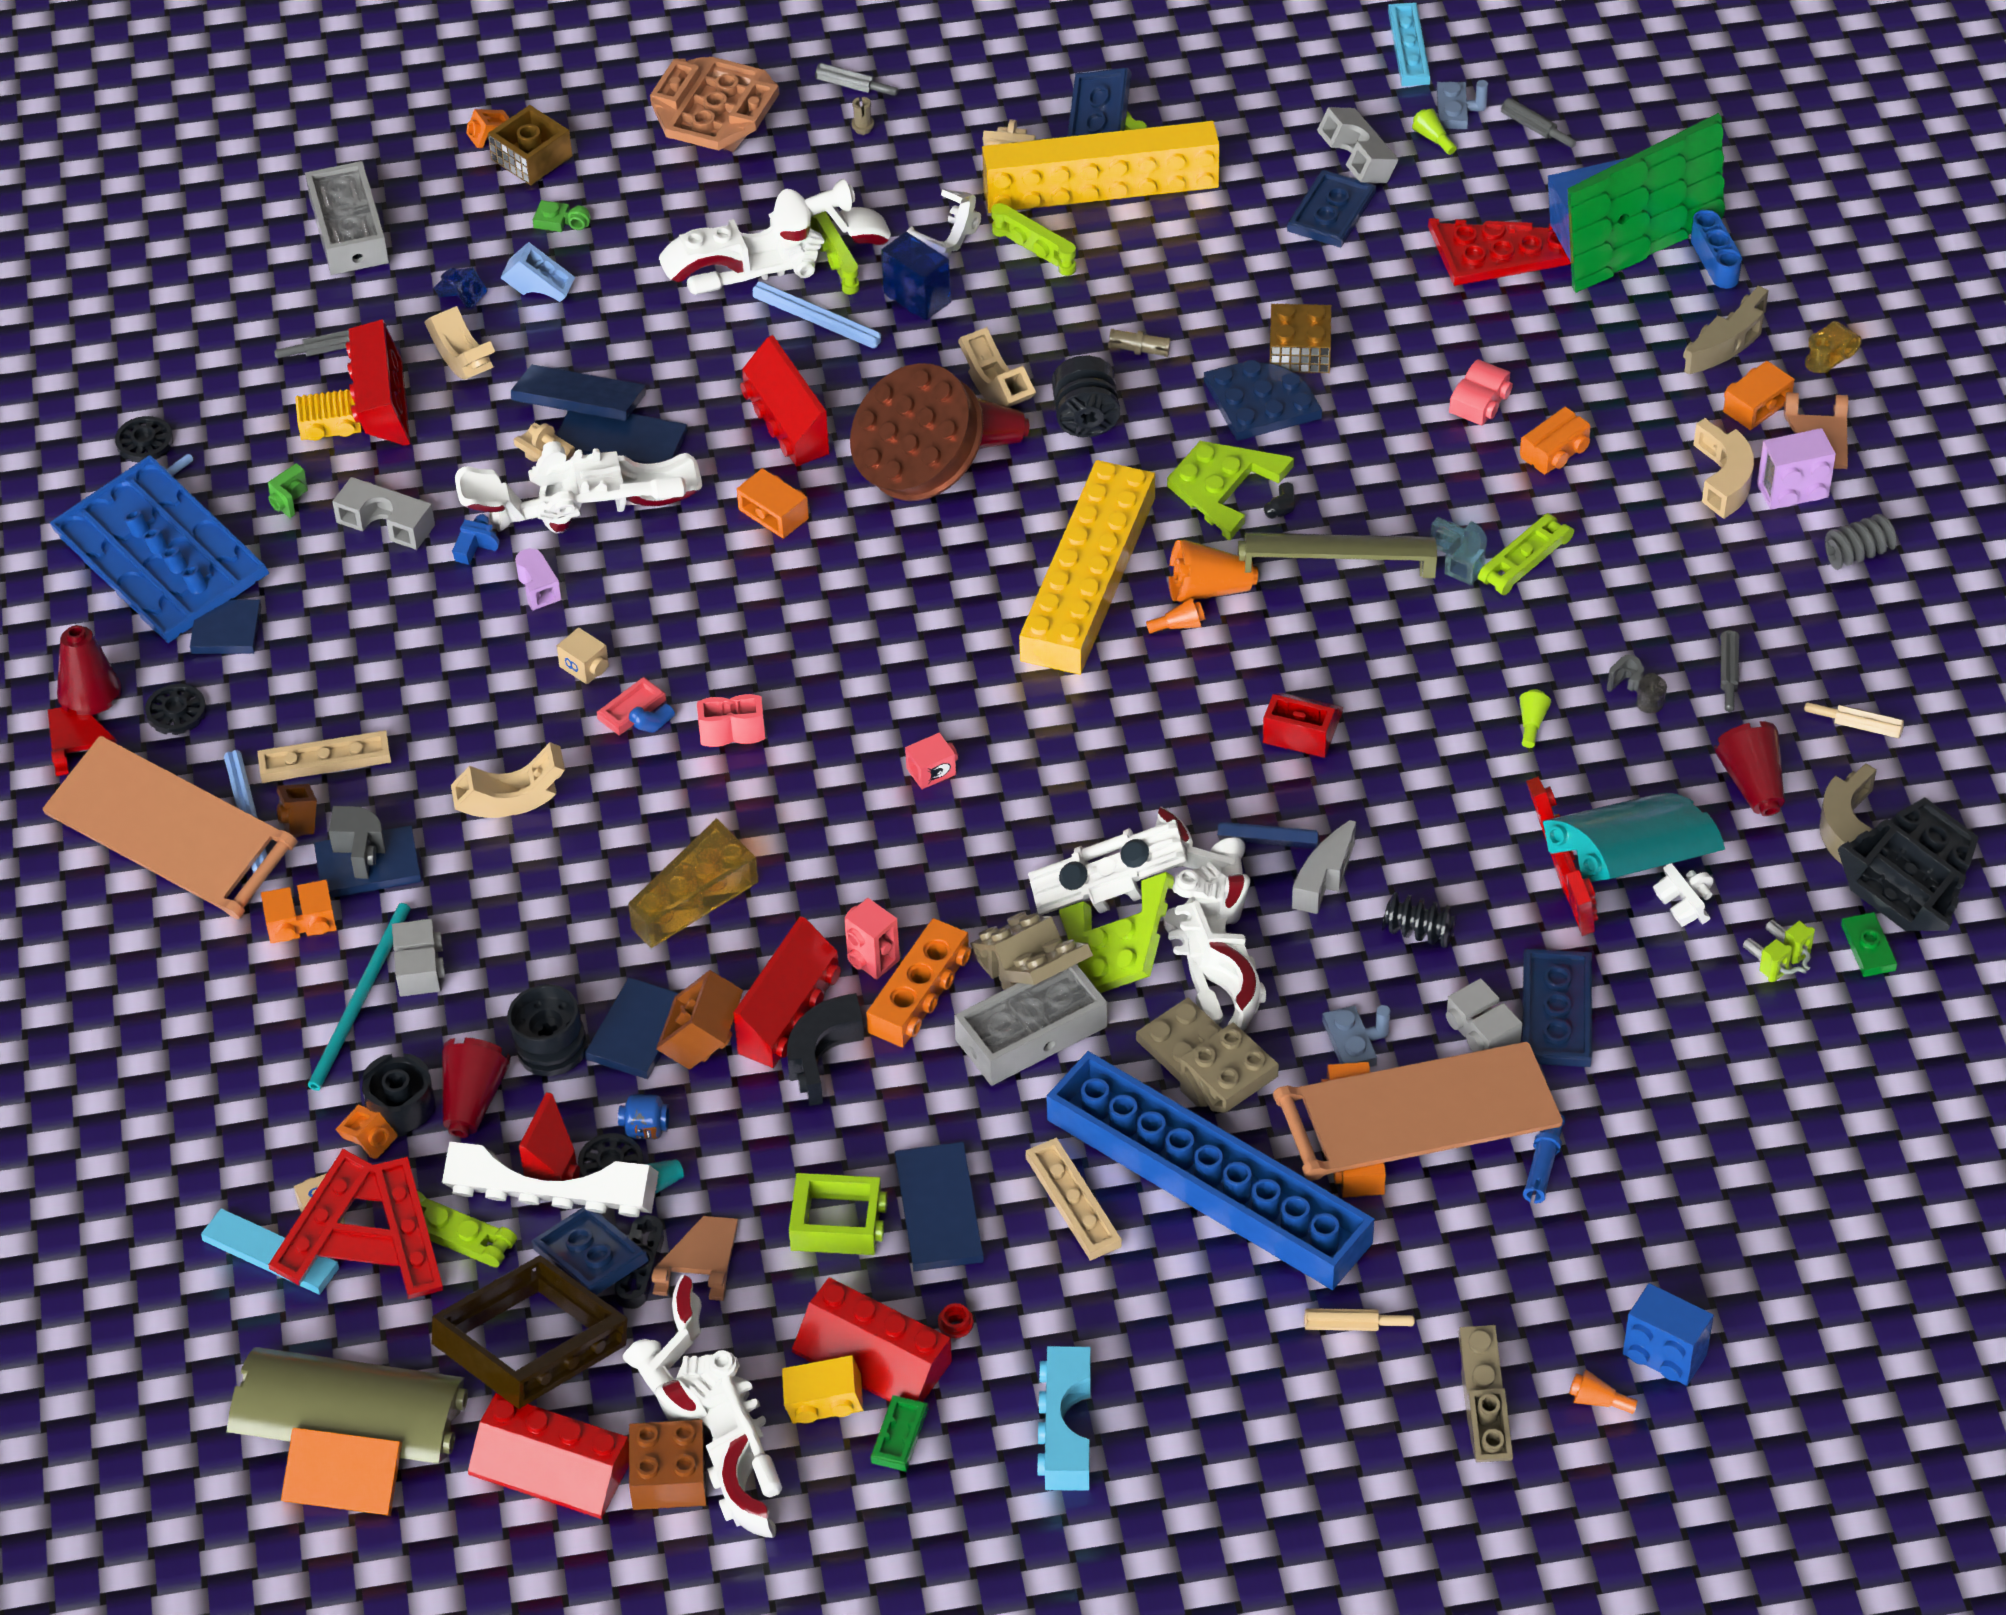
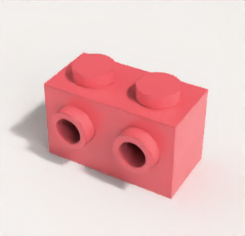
M866 898L858 906L852 907L844 917L847 958L853 967L859 970L862 969L878 980L900 961L898 922L895 916L871 899Z

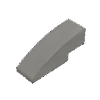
M1349 820L1337 828L1308 857L1293 886L1292 909L1318 914L1325 890L1339 892L1355 844L1356 821Z

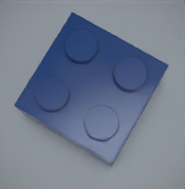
M1648 1283L1628 1314L1623 1355L1629 1357L1636 1364L1646 1365L1660 1372L1671 1381H1678L1688 1386L1707 1356L1714 1314Z

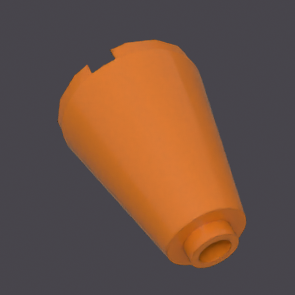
M1185 539L1177 540L1174 543L1169 566H1174L1173 576H1169V592L1173 601L1181 603L1190 598L1199 600L1251 590L1252 585L1257 584L1258 568L1253 565V561L1251 573H1245V561H1239V556Z

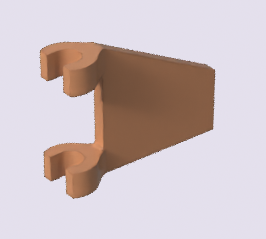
M1786 392L1784 417L1793 432L1796 434L1822 428L1836 453L1833 469H1847L1848 395H1835L1833 416L1798 414L1799 393Z
M703 1216L659 1264L654 1267L652 1273V1282L655 1283L653 1295H668L671 1272L709 1275L708 1287H711L709 1300L723 1301L738 1219Z

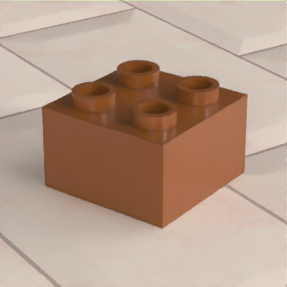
M711 970L706 972L675 996L656 1050L689 1070L701 1061L706 1062L714 1051L718 1048H725L732 1037L730 1028L734 1021L733 1012L739 1005L743 990Z
M703 1420L629 1424V1488L633 1510L706 1506V1443Z

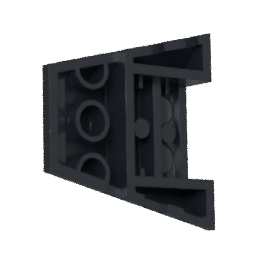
M1924 797L1898 812L1892 819L1880 822L1873 830L1865 831L1849 843L1847 841L1840 845L1838 852L1850 890L1903 930L1948 931L1953 921V912L1959 902L1960 890L1965 883V874L1971 864L1979 837Z

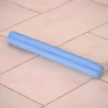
M758 282L753 287V297L872 349L877 348L878 344L881 343V333L764 282Z
M238 750L228 751L225 753L224 759L236 807L258 818L242 754ZM266 849L263 850L251 866L253 873L266 858Z

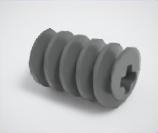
M1875 514L1871 518L1862 519L1860 522H1852L1849 526H1841L1838 530H1830L1825 537L1826 555L1835 570L1841 569L1843 563L1846 566H1850L1853 564L1854 559L1857 562H1862L1865 559V555L1868 558H1873L1876 552L1884 554L1887 551V547L1891 550H1894L1896 547L1894 527L1882 514Z

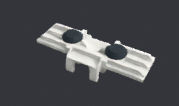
M1172 820L1137 834H1133L1132 830L1128 828L1123 830L1122 835L1086 848L1082 846L1074 848V853L1071 854V858L1029 872L1028 876L1039 916L1090 898L1099 913L1110 910L1106 900L1122 894L1128 895L1133 901L1142 899V891L1138 888L1136 882L1185 864L1187 859L1177 821ZM1121 849L1120 853L1088 863L1089 860Z

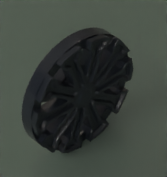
M153 416L131 419L125 422L115 435V444L120 455L125 459H130L131 462L137 463L149 455L155 460L159 459L162 454L165 455L171 449V444L173 443V434L169 424L163 419Z
M171 684L158 689L148 698L145 705V713L149 725L154 727L156 731L163 734L172 733V735L185 733L188 729L191 731L200 724V721L205 718L206 703L203 694L197 688L187 684Z
M609 1133L597 1136L587 1142L579 1153L578 1165L580 1166V1176L583 1178L588 1176V1173L598 1172L615 1161L644 1164L642 1150L632 1138L622 1134ZM609 1142L610 1146L604 1147V1143ZM621 1143L625 1144L621 1149L618 1148ZM592 1149L597 1150L598 1154L592 1153L590 1151Z

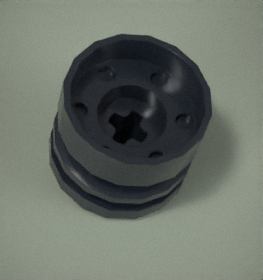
M1090 355L1076 356L1064 361L1055 369L1052 375V390L1057 422L1063 431L1082 438L1095 437L1106 433L1116 425L1120 418L1118 393L1116 392L1114 370L1108 362L1102 358Z
M544 984L527 989L513 1000L507 1013L508 1025L515 1042L519 1061L526 1070L535 1075L550 1077L570 1071L584 1059L585 1051L588 1048L587 1035L581 1021L577 1000L569 990L557 985Z

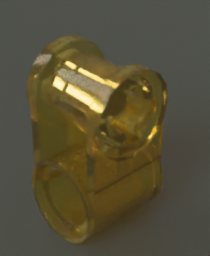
M1831 322L1827 327L1809 337L1808 346L1810 353L1805 360L1806 368L1814 373L1828 372L1831 368L1845 359L1851 358L1857 352L1861 345V337L1840 322Z

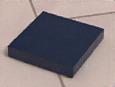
M229 600L195 619L190 641L191 654H254L262 608L260 600Z

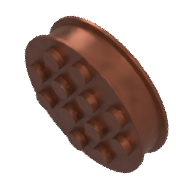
M912 364L889 373L877 382L864 397L852 423L850 448L858 471L866 480L877 486L881 491L903 501L925 500L944 492L965 474L979 450L984 425L979 400L965 383L945 368L934 364Z

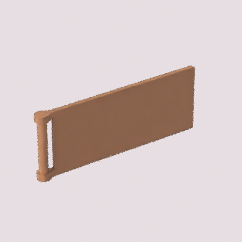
M103 736L97 738L43 807L46 815L215 905L238 920L244 914L246 904L287 850H292L298 843L297 839L290 833L263 822ZM272 839L277 842L234 900L227 899Z
M1528 1042L1300 1087L1287 1085L1279 1087L1273 1092L1275 1102L1283 1110L1303 1161V1174L1309 1181L1318 1180L1330 1173L1558 1128L1562 1126L1563 1122ZM1303 1100L1327 1161L1316 1159L1294 1103L1295 1101Z

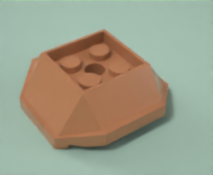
M700 57L688 61L685 58L673 59L651 92L650 100L666 137L718 151L723 149L734 152L747 135L757 130L778 97L779 86L763 69L715 57Z

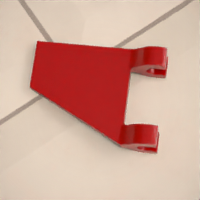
M62 707L48 709L52 747L51 757L55 766L56 776L69 774L67 753L88 750L100 736L117 744V740L91 714L77 715L76 710L67 708L68 711H66Z

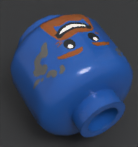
M632 1094L628 1097L625 1106H619L618 1126H624L626 1135L632 1139H658L662 1131H668L669 1104H664L663 1099L657 1095Z

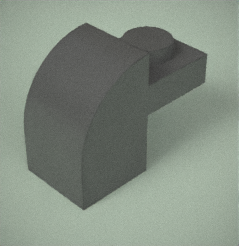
M333 806L329 826L333 853H351L355 878L368 879L370 865L376 864V853H385L386 851L381 823L374 813L365 808Z

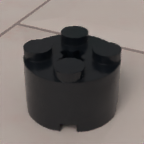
M403 1053L404 1057H392V1054H388L374 1060L365 1069L362 1082V1092L366 1108L373 1112H380L397 1133V1137L405 1136L411 1130L423 1125L436 1109L431 1077L427 1065L420 1058Z

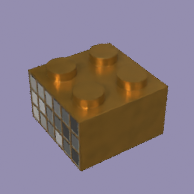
M528 105L488 133L491 160L529 185H532L573 156L570 131L531 105Z
M1271 304L1269 364L1281 366L1292 372L1330 373L1331 305Z

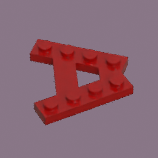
M1538 776L1527 780L1526 783L1546 840L1543 821L1560 817V814H1553L1551 807L1557 805L1550 786L1543 787ZM1572 850L1551 854L1562 890L1572 909L1581 935L1585 936L1595 932L1594 921L1598 920L1596 914L1597 903L1595 900L1596 894L1589 877L1583 879L1580 870L1575 867L1573 862L1575 857Z
M342 1149L268 1264L269 1269L300 1286L318 1257L400 1267L408 1299L443 1291L441 1277L408 1157L372 1165L349 1151ZM354 1199L378 1201L383 1204L389 1229L342 1224L340 1222Z

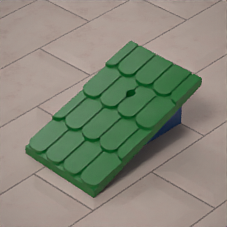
M1719 113L1629 158L1548 175L1550 225L1571 262L1572 288L1575 293L1613 277L1614 273L1645 260L1650 254L1689 238L1688 235L1691 234L1693 217L1696 212L1711 210L1716 212L1721 219L1724 217L1722 117Z

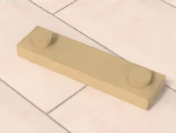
M386 730L257 751L262 783L391 763Z
M1057 1137L1026 1150V1160L1089 1260L1091 1261L1121 1248V1237Z

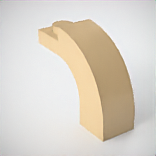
M457 306L434 315L424 322L440 355L459 378L465 380L494 368L489 358L495 352L491 341L481 345L475 341Z
M987 327L960 337L958 343L970 366L968 373L985 400L1011 407L1029 400L1035 395L1036 391L1024 366L1013 370L1008 368Z
M1704 418L1696 423L1694 446L1721 467V470L1705 480L1702 503L1725 519L1738 510L1749 495L1754 455L1750 444L1737 429L1726 434L1720 427L1715 426Z
M549 742L528 765L511 773L495 774L468 766L451 784L455 810L478 817L500 818L523 814L545 804L556 795L554 781L560 778L565 771L561 747Z

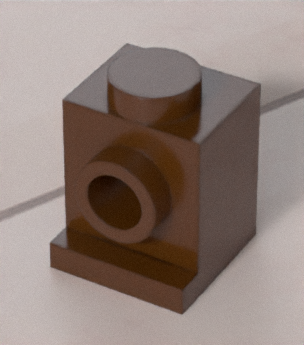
M310 784L277 786V793L282 804L277 806V818L280 824L283 823L284 831L294 837L314 834L317 799Z

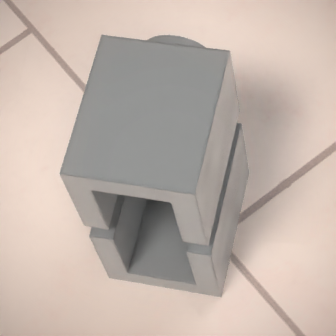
M432 919L392 924L394 951H396L394 952L395 974L400 997L440 992L439 978L445 977L443 957L437 958V952L443 951L441 932H434Z
M1481 978L1448 996L1446 1019L1449 1025L1466 1037L1469 1047L1474 1052L1520 1043L1522 1022L1504 1003L1493 1009L1491 1008L1499 1003L1500 998Z

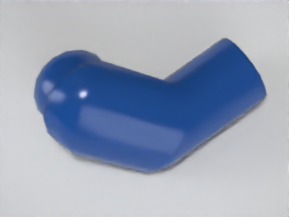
M668 704L662 705L654 713L644 711L642 707H635L629 713V720L634 723V727L638 730L653 733L675 716V712Z

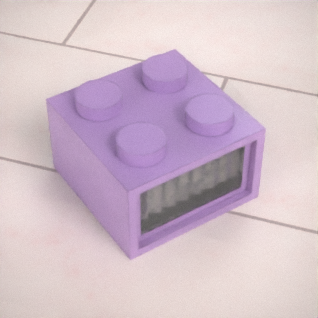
M1822 428L1763 440L1757 485L1770 510L1829 497L1836 453Z

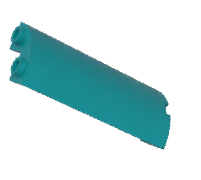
M1674 793L1654 794L1543 821L1548 851L1553 854L1576 850L1581 876L1583 879L1589 877L1591 882L1612 879L1725 850L1722 836L1707 812H1701L1693 805L1694 801Z

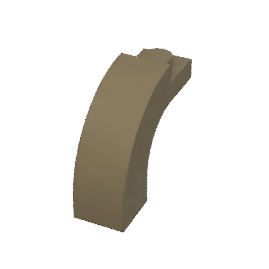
M1866 763L1857 772H1851L1845 781L1835 775L1824 794L1819 825L1820 834L1830 854L1841 864L1838 852L1840 845L1847 841L1849 843L1865 831L1873 830L1861 822L1853 812L1873 791L1876 769Z

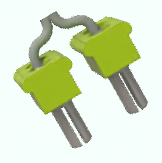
M1770 920L1766 925V930L1778 939H1775L1765 948L1751 938H1748L1743 943V947L1761 961L1759 971L1768 977L1769 982H1775L1784 974L1789 975L1795 972H1802L1804 974L1810 969L1807 963L1811 957L1810 953L1815 929L1807 927L1801 921H1798L1786 930L1774 920ZM1790 959L1792 964H1798L1801 960H1803V967L1798 966L1789 969Z

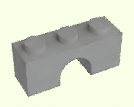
M1328 107L1317 132L1331 148H1341L1351 152L1346 166L1360 182L1387 183L1399 160L1355 108Z
M350 477L332 501L336 523L363 532L371 522L378 519H386L390 541L416 550L435 526L431 503Z

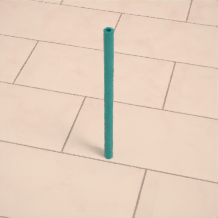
M398 904L308 1082V1086L312 1090L319 1091L393 946L392 924L405 922L411 910L407 904Z

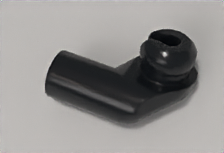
M1289 482L1280 484L1279 496L1271 499V502L1264 505V513L1268 518L1282 517L1294 510L1295 496L1293 484Z

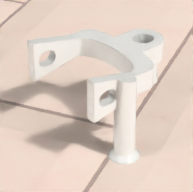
M942 190V196L960 203L959 206L954 205L949 212L955 215L954 217L948 215V222L954 224L945 242L915 231L912 226L906 231L904 241L906 243L911 241L945 257H949L952 251H958L965 236L975 233L981 222V214L974 211L976 197L967 192Z

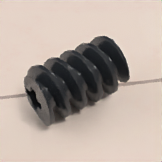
M1395 891L1385 910L1382 931L1389 924V932L1391 934H1397L1401 928L1403 937L1409 938L1414 932L1415 939L1422 941L1427 935L1428 943L1432 945L1440 938L1441 946L1447 948L1454 933L1457 915L1451 916L1449 905H1446L1442 913H1439L1437 902H1433L1427 910L1425 909V899L1422 898L1416 906H1412L1411 895H1407L1403 903L1399 902V892Z

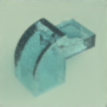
M1437 517L1431 524L1430 537L1436 538L1437 549L1446 553L1444 574L1472 586L1478 579L1480 570L1485 565L1487 548L1485 532L1472 521L1464 529L1455 523Z

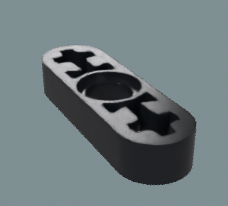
M653 1215L640 1216L631 1226L629 1238L646 1252L649 1262L644 1267L637 1268L615 1283L616 1300L620 1306L626 1309L641 1307L647 1301L653 1269L658 1263L664 1241L662 1222ZM647 1230H653L648 1235L647 1245L643 1244L642 1234H645ZM632 1279H635L637 1290H634L632 1295L626 1294L631 1289Z

